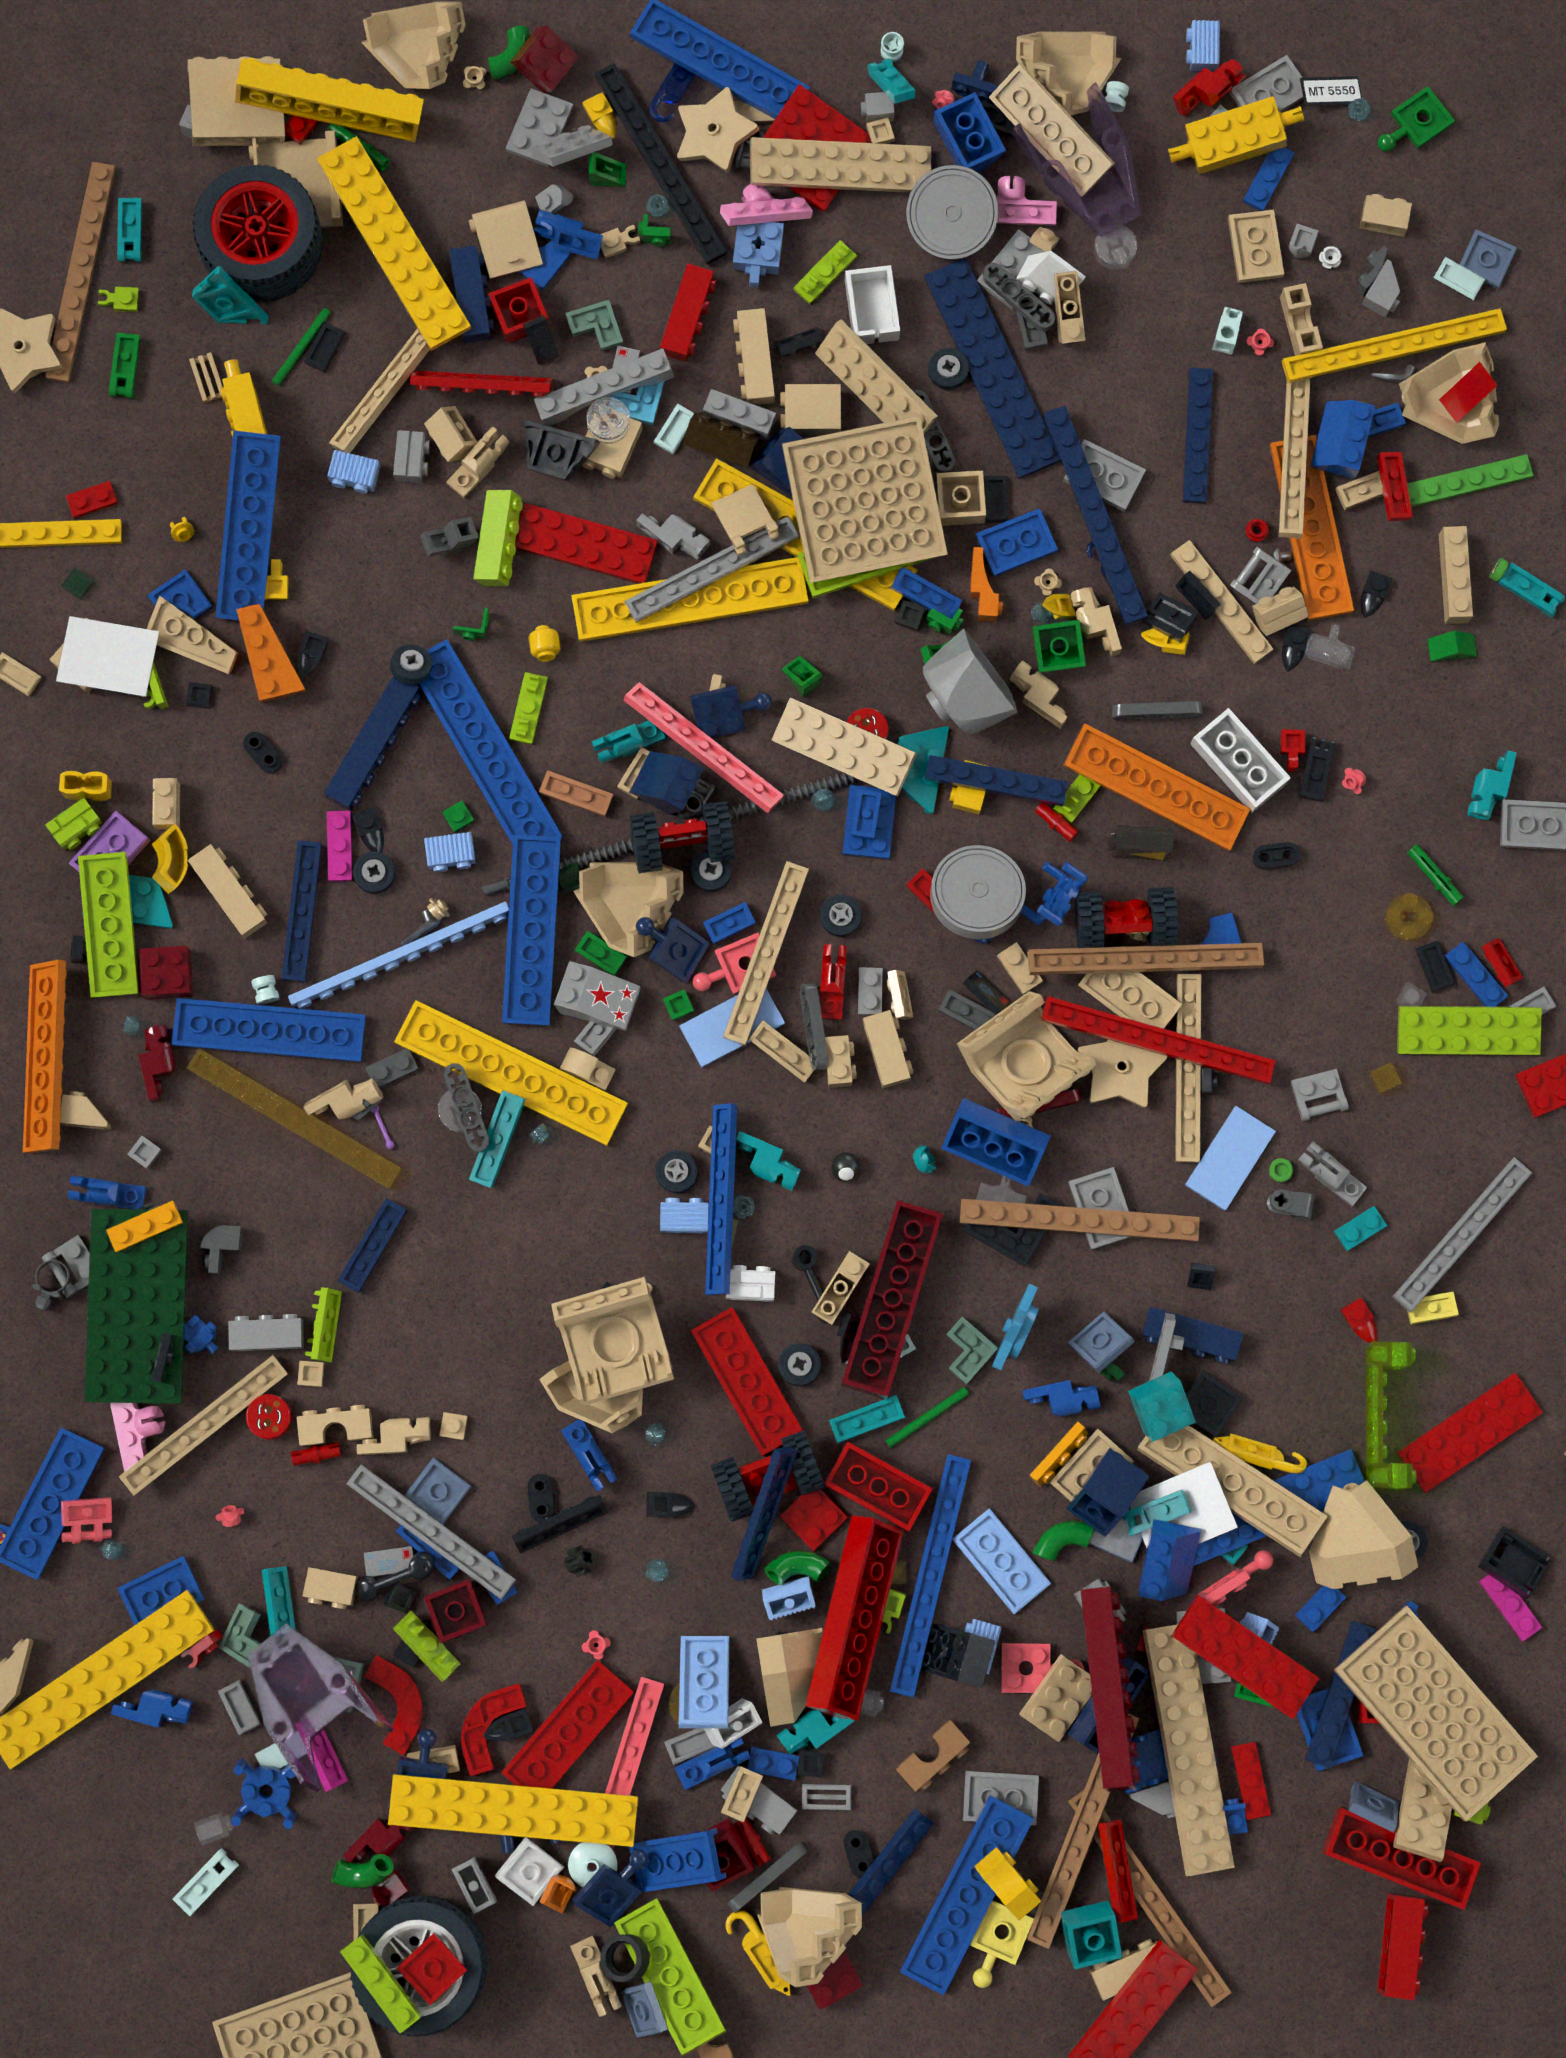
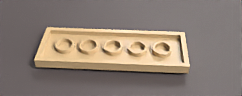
M1022 63L1018 64L989 96L993 103L1081 197L1085 196L1115 164Z
M842 319L835 323L815 354L883 423L920 416L923 434H925L937 418V415Z
M793 698L789 699L772 738V741L895 796L899 795L917 755L913 751Z

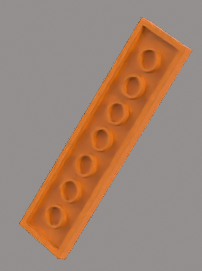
M1316 435L1307 436L1302 538H1290L1301 594L1303 595L1309 616L1307 621L1354 612L1324 471L1310 468L1317 441ZM1283 441L1270 443V450L1281 497Z
M1083 724L1063 764L1064 767L1227 851L1231 850L1250 811V808L1087 724Z
M64 960L30 965L23 1153L59 1150L61 1139L63 1031L65 1023L64 1004L66 1000L65 979L67 976L66 961Z

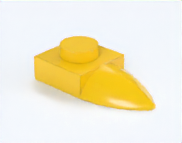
M603 92L582 102L595 127L599 131L611 136V138H615L616 121L613 110Z
M1069 594L1050 595L1042 604L1048 612L1054 615V619H1071L1076 616Z
M1155 629L1147 630L1141 633V636L1147 642L1161 647L1162 652L1185 655L1190 634L1189 632L1187 635L1185 634L1181 643Z

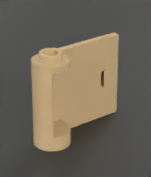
M525 200L472 214V219L468 220L472 234L477 233L490 279L543 265Z

